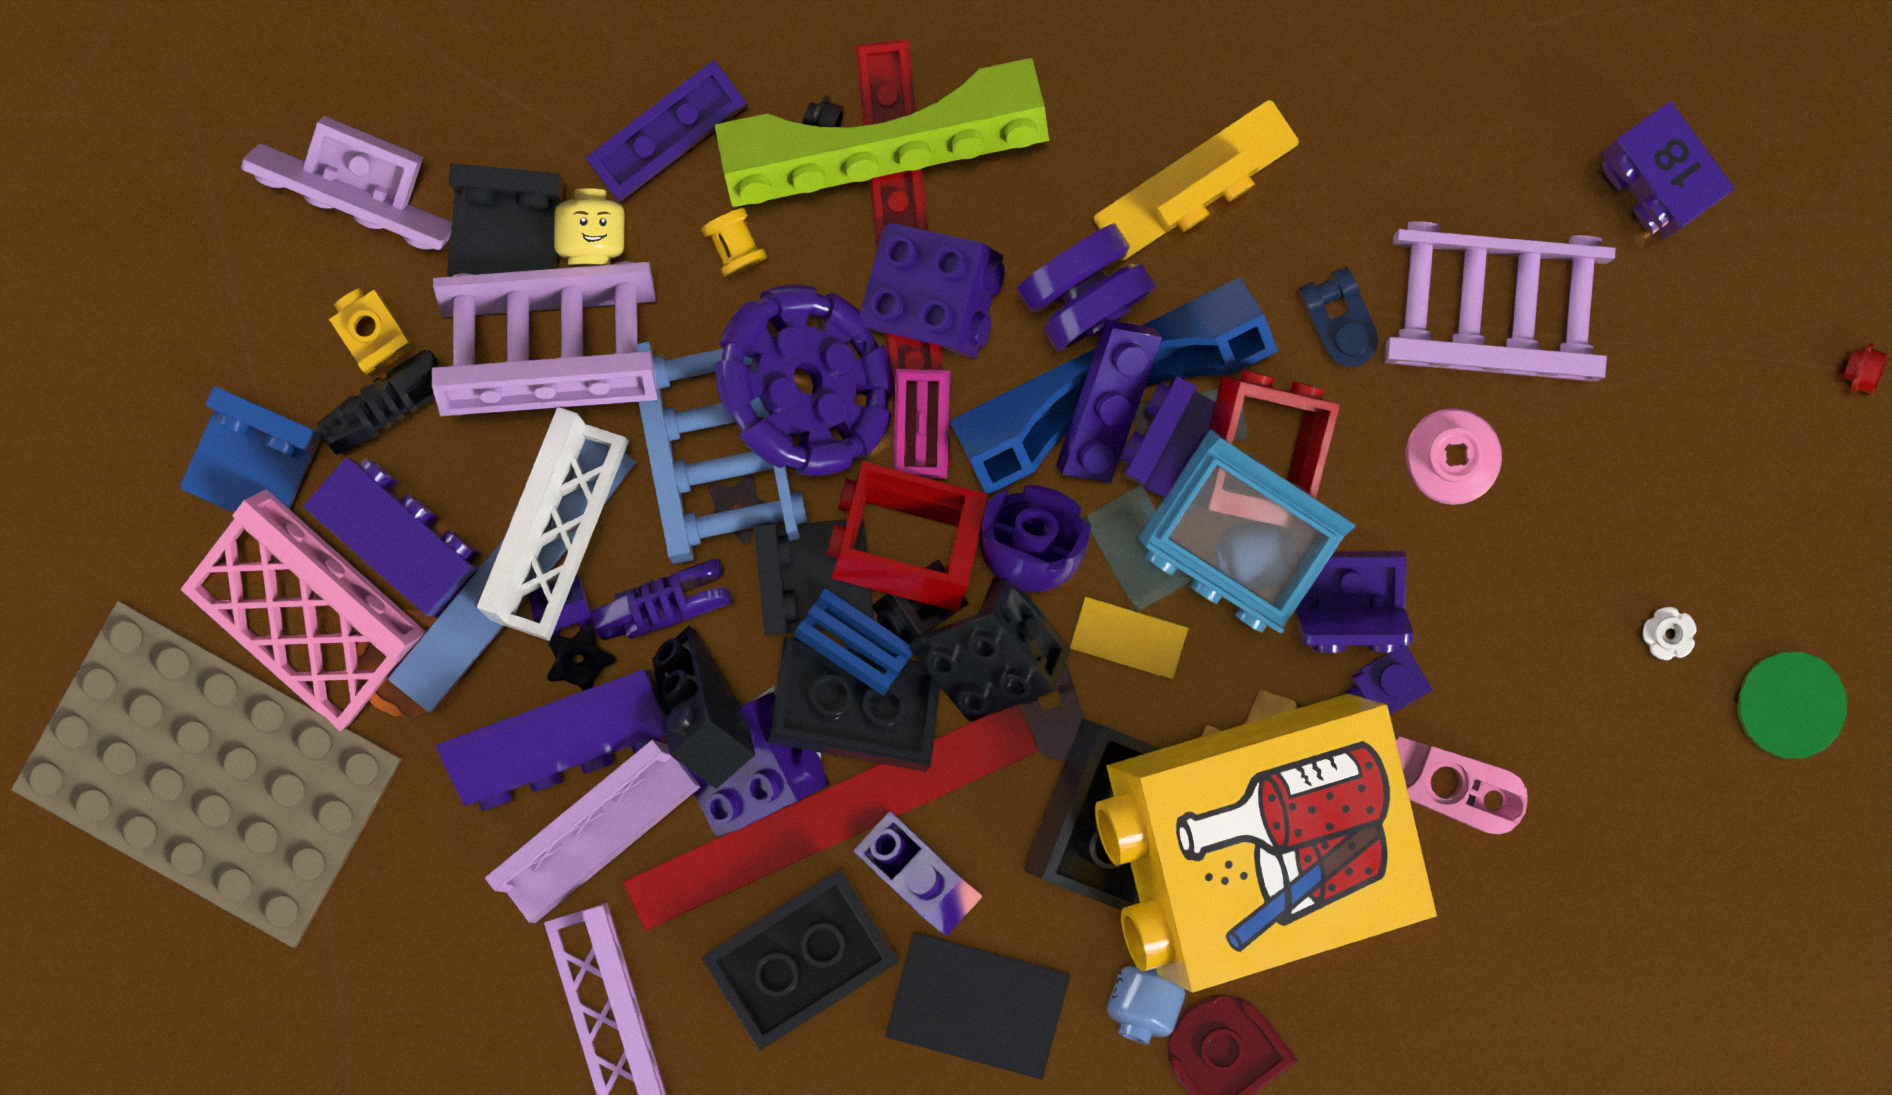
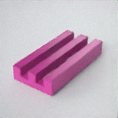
M896 369L893 469L929 479L947 480L949 370ZM906 381H917L915 467H904ZM928 381L939 382L937 467H926Z

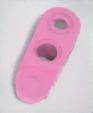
M1396 736L1395 740L1410 801L1487 833H1506L1520 823L1526 813L1528 801L1527 789L1524 787L1525 785L1520 777L1505 769ZM1446 766L1455 772L1458 784L1453 794L1449 797L1440 798L1432 790L1431 777L1436 770ZM1493 790H1496L1502 796V805L1496 811H1490L1484 805L1485 795Z

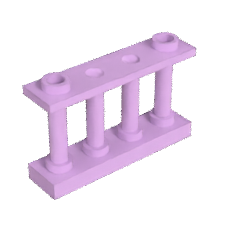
M1421 221L1408 222L1407 230L1399 229L1393 235V246L1411 247L1405 328L1399 329L1398 338L1390 337L1384 342L1383 363L1597 382L1605 378L1607 356L1592 355L1593 346L1588 345L1594 263L1607 264L1614 260L1616 248L1601 247L1602 238L1594 236H1569V244L1440 233V224ZM1433 249L1465 252L1458 334H1453L1452 342L1431 341V332L1426 331ZM1487 254L1519 257L1512 338L1506 339V347L1485 345V336L1480 335ZM1540 259L1573 261L1566 343L1560 344V352L1538 350L1539 341L1534 340Z
M621 261L613 265L479 275L461 273L452 277L433 278V288L441 317H453V365L432 368V388L440 416L658 400L657 378L651 351L638 352L637 303L656 302V293L649 262L634 263ZM615 305L616 353L583 356V307ZM561 309V357L556 359L529 360V311ZM507 313V361L475 365V315Z

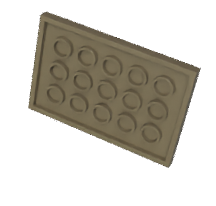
M117 601L11 790L288 946L296 948L403 758L348 727L340 732L325 716L317 713L305 703L126 603Z

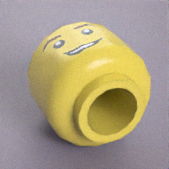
M601 189L574 190V199L563 201L556 206L554 248L559 256L568 259V267L611 265V259L621 256L624 251L625 213L623 207L617 202L606 200V191Z

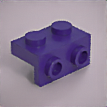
M1178 376L1171 381L1169 387L1160 382L1145 412L1153 415L1143 435L1134 431L1120 457V460L1127 463L1122 476L1165 498L1202 442L1210 426L1215 402L1196 392L1197 386Z

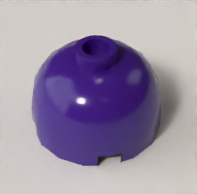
M1025 485L1023 493H1013L1008 496V489L998 492L987 503L980 530L979 545L987 568L995 577L1007 578L1011 584L1025 592H1047L1067 582L1079 569L1084 559L1091 532L1089 522L1085 526V522L1079 516L1080 506L1061 492L1038 485Z

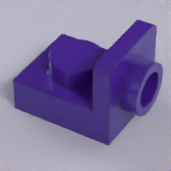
M1400 645L1399 650L1388 652L1347 676L1353 685L1352 688L1346 691L1347 694L1387 704L1390 715L1433 691L1406 645Z

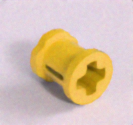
M744 208L722 215L710 221L701 229L705 237L712 238L724 263V266L721 268L724 278L743 272L767 258L764 249H757L744 220L747 218V213Z

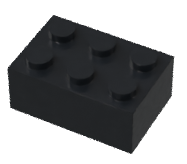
M1083 719L1024 871L1044 881L1121 911L1124 907L1140 903L1130 862L1116 866L1106 854L1097 828L1095 805L1098 801L1114 797L1106 765L1160 750V748Z
M840 867L704 954L701 960L758 1050L761 1051L897 964L899 957L846 873Z

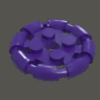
M788 284L762 291L758 301H746L731 317L719 342L720 347L723 348L721 361L715 364L717 390L726 416L732 415L742 431L738 436L755 454L778 468L788 465L796 468L798 474L815 476L846 470L851 467L854 458H865L877 446L887 430L892 416L891 412L887 410L888 399L891 398V395H894V377L889 355L884 344L878 346L869 329L863 326L860 311L855 306L833 292L824 296L816 293L814 286ZM809 313L819 316L817 328L806 326ZM768 319L771 320L778 332L774 336H771L766 328ZM848 340L851 341L860 356L856 361L852 349L844 344ZM744 356L753 359L750 370L748 366L743 364ZM796 368L806 371L811 377L813 383L811 394L801 392L795 384L793 376ZM856 392L867 395L866 406L853 404ZM757 397L760 398L764 408L770 414L761 421L750 404ZM835 426L843 440H834L828 429ZM789 434L800 436L799 446L792 444V437Z

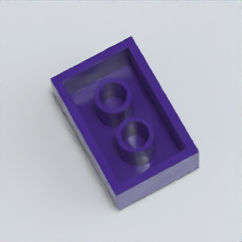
M346 457L303 507L426 616L439 617L480 568L473 561L479 553L456 532L452 533L447 530L443 535L432 524L438 519V516L415 496L412 498L409 494H406L401 498L393 491L392 488L398 481L374 460L372 462L368 458L359 462Z

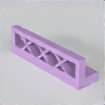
M651 740L487 875L485 879L494 891L507 893L529 923H536L701 786L683 764L670 756L667 744Z
M608 903L544 922L596 1094L610 1095L609 1093L620 1074L635 1083L638 1095H666ZM585 921L593 946L585 961L565 950L559 929ZM595 956L599 968L591 964ZM569 961L582 967L575 980ZM587 971L603 979L609 999L602 1012L581 1002L578 988ZM611 1008L615 1020L607 1016ZM585 1013L598 1019L591 1032ZM603 1022L619 1031L625 1051L618 1064L597 1054L593 1041ZM626 1060H628L631 1072L623 1068ZM601 1065L613 1071L607 1084Z

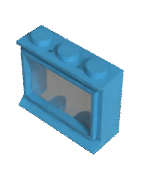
M1210 429L1138 539L1149 549L1145 558L1164 572L1173 575L1175 570L1179 568L1194 578L1190 587L1208 600L1218 604L1220 599L1224 597L1237 605L1239 609L1235 616L1250 627L1262 633L1268 625L1282 634L1284 626L1344 536L1356 525L1339 511L1332 510L1303 488L1284 479L1250 454L1247 455Z

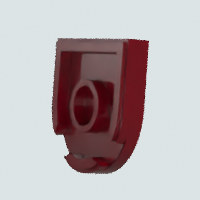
M1230 995L1208 996L1189 1005L1179 1015L1174 1031L1169 1035L1168 1058L1171 1069L1188 1095H1255L1299 1062L1260 1010L1251 1003Z

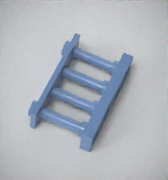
M649 342L637 344L638 352L651 351L657 378L658 400L638 401L668 557L671 562L678 564L693 561L692 546L701 544V538L754 528V526L785 522L789 540L800 539L798 524L808 522L801 490L791 492L786 465L778 468L766 462L753 451L686 464L685 460L675 461L671 441L681 439L680 433L734 423L735 420L731 414L726 416L721 403L675 412L674 407L665 409L661 388L670 387V381L716 372L715 364L721 361L723 348L665 360L664 355L654 356V351ZM744 356L743 364L746 366L751 365L753 359ZM759 397L750 402L758 417L765 418L770 415ZM774 469L780 500L696 517L695 512L685 514L681 493L690 492V486Z

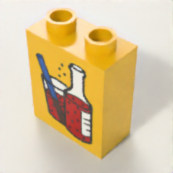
M1345 694L1106 765L1114 797L1096 803V823L1101 842L1111 862L1116 866L1128 862L1131 864L1140 903L1122 909L1121 924L1129 953L1137 968L1142 972L1156 968L1159 976L1193 993L1437 916L1387 704Z

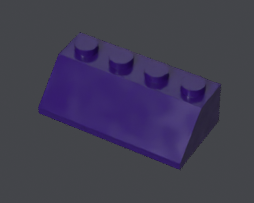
M643 669L439 743L436 747L464 806L478 802L482 812L512 801L509 790L528 783L532 793L563 782L560 775L561 771L580 765L584 775L614 764L611 753L631 746L635 754L651 740L664 743L662 735L666 733L655 678L652 670Z

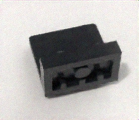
M450 164L448 185L455 191L447 266V275L449 277L461 273L479 275L557 269L558 253L554 248V218L556 206L563 202L565 181L559 173Z
M846 519L798 524L800 539L791 541L787 535L785 525L754 526L764 634L766 636L795 633L797 627L805 619L809 610L815 605L825 588L874 620L871 589L831 579L836 558L826 556L834 525L844 526ZM861 519L854 550L867 553L865 525L863 519ZM817 623L813 626L818 631L826 630Z
M998 577L992 579L977 615L916 637L910 645L911 652L969 721H975L989 714H994L1055 692L1071 650L1027 593L1011 584L1007 578Z

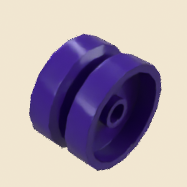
M1116 223L1096 231L1070 247L1026 278L1016 288L1031 312H1042L1062 300L1065 301L1066 305L1051 315L1043 328V331L1057 352L1067 349L1087 336L1091 338L1103 330L1106 319L1118 321L1131 311L1130 308L1149 295L1157 287L1143 264L1127 265L1110 276L1107 273L1110 268L1126 256L1130 247Z

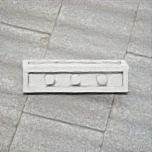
M557 407L477 605V608L490 621L550 641L629 443L626 437L587 425L577 413ZM588 439L609 446L610 449L604 464L584 474L578 462V457L585 440ZM574 469L577 478L569 481ZM596 481V484L592 492L589 487V484ZM582 488L588 500L583 515L564 524L558 511L563 496ZM554 519L557 527L549 531ZM577 530L572 542L569 533ZM562 537L568 550L563 565L544 574L538 561L543 546ZM534 569L537 577L529 581ZM557 580L552 592L549 583ZM542 587L548 604L541 622L537 623L516 616L515 614L522 597Z

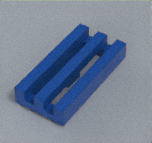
M826 588L793 635L883 696L913 654L910 650V644ZM815 623L841 639L843 644L853 651L862 653L886 669L885 675L813 628Z

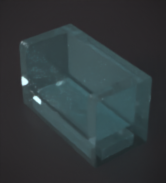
M1142 485L1083 518L1085 524L1089 522L1093 538L1136 612L1194 580L1193 577L1179 568L1175 570L1173 575H1170L1145 558L1149 549L1142 544L1138 537L1156 512V509Z

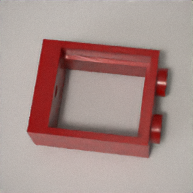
M1248 370L1242 371L1241 379L1222 375L1209 430L1212 429L1232 445L1245 396L1305 410L1287 480L1292 484L1295 483L1317 498L1340 405L1322 399L1324 389L1292 381L1290 391L1273 387L1275 377ZM1216 465L1193 500V503L1208 510L1308 531L1309 529L1308 523L1264 495L1222 486L1226 471Z
M862 461L856 481L846 478L842 489L838 510L847 512L844 526L834 525L826 556L836 558L831 579L958 612L968 587L988 494ZM865 502L955 526L945 572L941 573L854 550Z

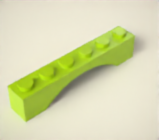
M1033 58L980 68L962 86L937 103L911 115L881 124L851 128L817 127L790 122L768 113L715 124L723 172L732 208L747 204H759L766 200L799 193H811L819 189L856 181L863 182L875 177L903 171L920 170L927 166L960 159H972L979 155L1012 148H1024L1032 144L1049 141L1045 106Z

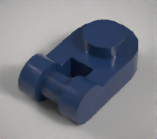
M1348 266L1333 271L1331 279L1318 285L1311 281L1297 288L1302 304L1326 355L1333 363L1340 367L1355 368L1362 366L1372 358L1378 346L1377 330ZM1341 298L1347 313L1330 320L1325 305Z

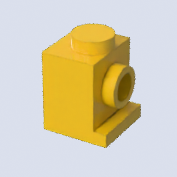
M358 288L334 304L339 313L329 320L357 361L362 372L371 377L415 347L381 294L376 290L365 294L362 288ZM364 317H371L376 325L374 332L366 337L360 336L357 331L358 322Z

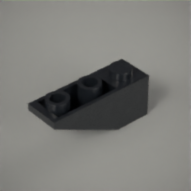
M689 625L676 638L668 639L660 646L656 655L652 658V664L670 756L717 789L756 754L748 720L697 630Z

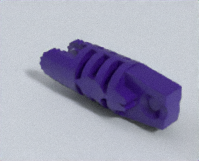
M717 558L672 573L668 577H661L641 584L637 588L632 587L615 594V601L590 611L596 633L602 640L625 634L628 639L648 634L652 630H659L674 625L683 619L688 620L731 604L732 598L727 588L716 587L689 597L686 593L688 590L705 585L707 582H712L721 577L723 570L720 560Z

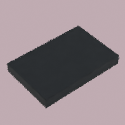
M784 636L780 646L767 743L927 772L932 760L940 686L919 661L908 660L883 696L801 640ZM845 648L846 650H848L849 652H851L852 654H854L855 656H857L858 658H860L861 660H863L864 662H866L882 674L885 675V673L887 672L886 669H884L883 667H881L880 665H878L862 653H857L852 649Z
M914 931L885 1037L1043 1080L1071 974Z

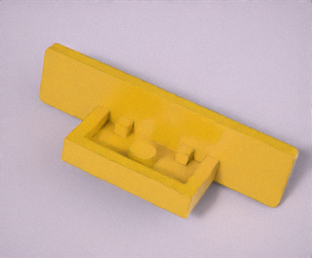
M1268 100L1097 213L1093 221L1099 230L1116 223L1130 245L1126 256L1121 260L1125 261L1176 226H1179L1182 232H1185L1210 215L1206 206L1221 196H1224L1227 202H1230L1255 185L1251 176L1294 149L1298 145L1299 140L1274 102Z

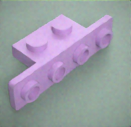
M323 116L317 122L305 161L263 144H258L243 159L241 169L254 174L255 179L261 184L273 188H288L304 195L305 200L314 206L321 208L334 207L353 215L354 219L363 226L373 229L385 228L402 235L404 240L414 247L440 250L451 236V221L408 204L423 156L326 116Z

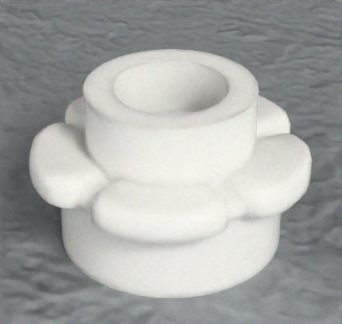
M1664 607L1658 609L1654 613V617L1646 621L1643 628V638L1648 643L1650 652L1655 657L1662 660H1671L1674 656L1683 658L1692 651L1695 645L1693 635L1697 630L1695 622L1689 614H1681L1674 607ZM1669 628L1675 631L1673 639H1668L1665 635L1666 630Z

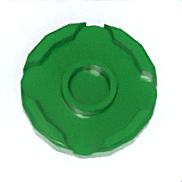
M1778 652L1759 660L1744 676L1740 686L1737 717L1745 735L1761 751L1780 758H1807L1825 750L1839 736L1847 716V694L1839 675L1824 660L1805 652Z

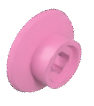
M1448 408L1429 414L1416 425L1407 442L1405 461L1411 480L1424 495L1440 503L1456 505L1471 502L1481 497L1491 488L1500 472L1502 451L1497 434L1485 419L1469 410ZM1446 446H1463L1465 449L1463 451L1465 464L1449 466L1446 463Z

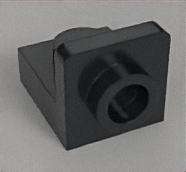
M939 559L925 567L926 569L941 573L945 572V568ZM888 593L873 604L878 624L908 644H911L914 638L924 635L957 613L953 610ZM963 597L958 611L969 604L965 597Z

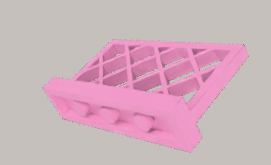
M265 489L241 503L232 515L235 519L180 590L312 709L325 716L341 732L350 725L406 653L414 648L426 631L270 491ZM244 529L259 542L261 561L239 562L236 539ZM225 555L226 563H219V561ZM273 555H274L279 561H274ZM263 570L266 599H244L240 571ZM275 570H291L299 578L302 597L279 598ZM211 572H228L231 600H217L201 586ZM313 591H314L319 597H314ZM330 605L340 615L342 633L319 634L315 606ZM303 606L306 634L284 635L280 607ZM246 608H268L271 636H257L248 628ZM343 642L346 670L324 671L320 643ZM355 642H371L386 656L385 660L377 669L359 670ZM285 644H308L310 672H297L287 663ZM360 679H369L361 688ZM325 680H348L351 702L343 712L327 699Z

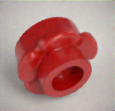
M1869 343L1865 351L1855 348L1850 357L1844 379L1852 381L1851 392L1853 393L1861 390L1873 395L1877 389L1889 354L1875 350V343Z

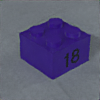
M1671 100L1617 138L1600 153L1606 160L1602 164V169L1607 178L1619 191L1624 188L1627 189L1638 204L1633 210L1642 226L1650 234L1658 232L1663 240L1735 190Z

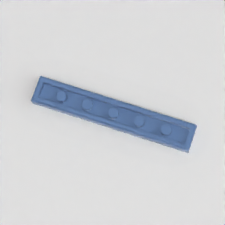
M586 439L578 457L583 473L585 474L602 466L610 447ZM626 453L623 455L605 503L637 466V462ZM574 469L569 481L577 478ZM596 481L589 484V487L592 492L596 484ZM582 488L562 497L558 511L564 524L584 514L588 500ZM554 519L549 531L557 527ZM577 530L569 533L572 542ZM562 537L543 546L538 561L544 574L552 569L567 550ZM504 539L388 678L390 682L430 714L433 713L504 627V625L490 621L477 608ZM534 569L529 581L537 577ZM528 593L522 597L519 607L523 604V602L528 598V596L531 593Z

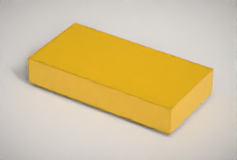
M1085 597L1070 649L1173 680L1189 628Z

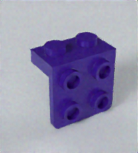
M894 223L888 224L883 228L862 304L860 312L862 324L870 330L939 345L957 355L976 359L979 347L985 345L990 334L991 318L988 313L993 294L996 295L1000 291L1004 281L1005 268L1002 263L1004 255L984 243Z
M1296 552V568L1307 552ZM1334 552L1295 610L1303 643L1312 645L1315 651L1324 653L1341 652L1345 650V645H1367V648L1371 651L1394 652L1400 649V645L1412 644L1413 629L1405 610V552Z
M774 691L740 707L749 722L756 754L717 789L687 768L701 786L694 792V795L713 833L718 837L733 831L735 832L829 785L823 772L822 761L816 752L767 743Z

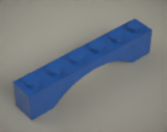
M1241 277L1141 325L1155 328L1162 337L1145 386L1168 381L1177 376L1183 378L1200 375H1231L1278 352L1265 315ZM1096 348L949 420L985 494L989 495L1035 472L1048 452L1068 432Z

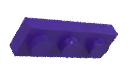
M713 60L585 158L620 203L715 131V124L728 121L748 106L747 102L715 60Z
M1106 319L1056 464L1063 475L1112 483L1162 340L1161 335L1155 328Z

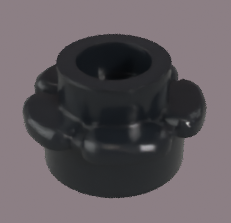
M825 95L819 104L809 103L802 124L817 127H841L844 117V106L832 103L831 97Z

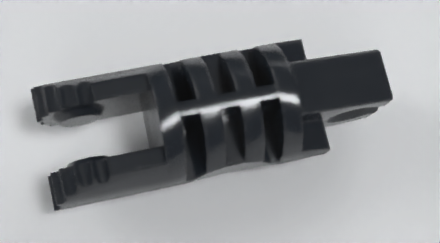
M424 349L388 370L385 379L382 380L378 377L373 380V384L370 386L365 385L360 388V395L356 396L354 393L349 395L345 401L316 424L323 440L335 455L380 434L378 429L381 427L387 430L393 426L392 423L396 420L401 421L404 419L406 411L410 410L413 413L435 399L432 388V368L438 367L437 365L439 364L437 362L438 359L430 350L426 351Z

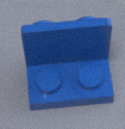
M214 386L205 406L213 409L214 412L181 482V489L233 513L245 499L267 489L290 509L320 443L321 434Z

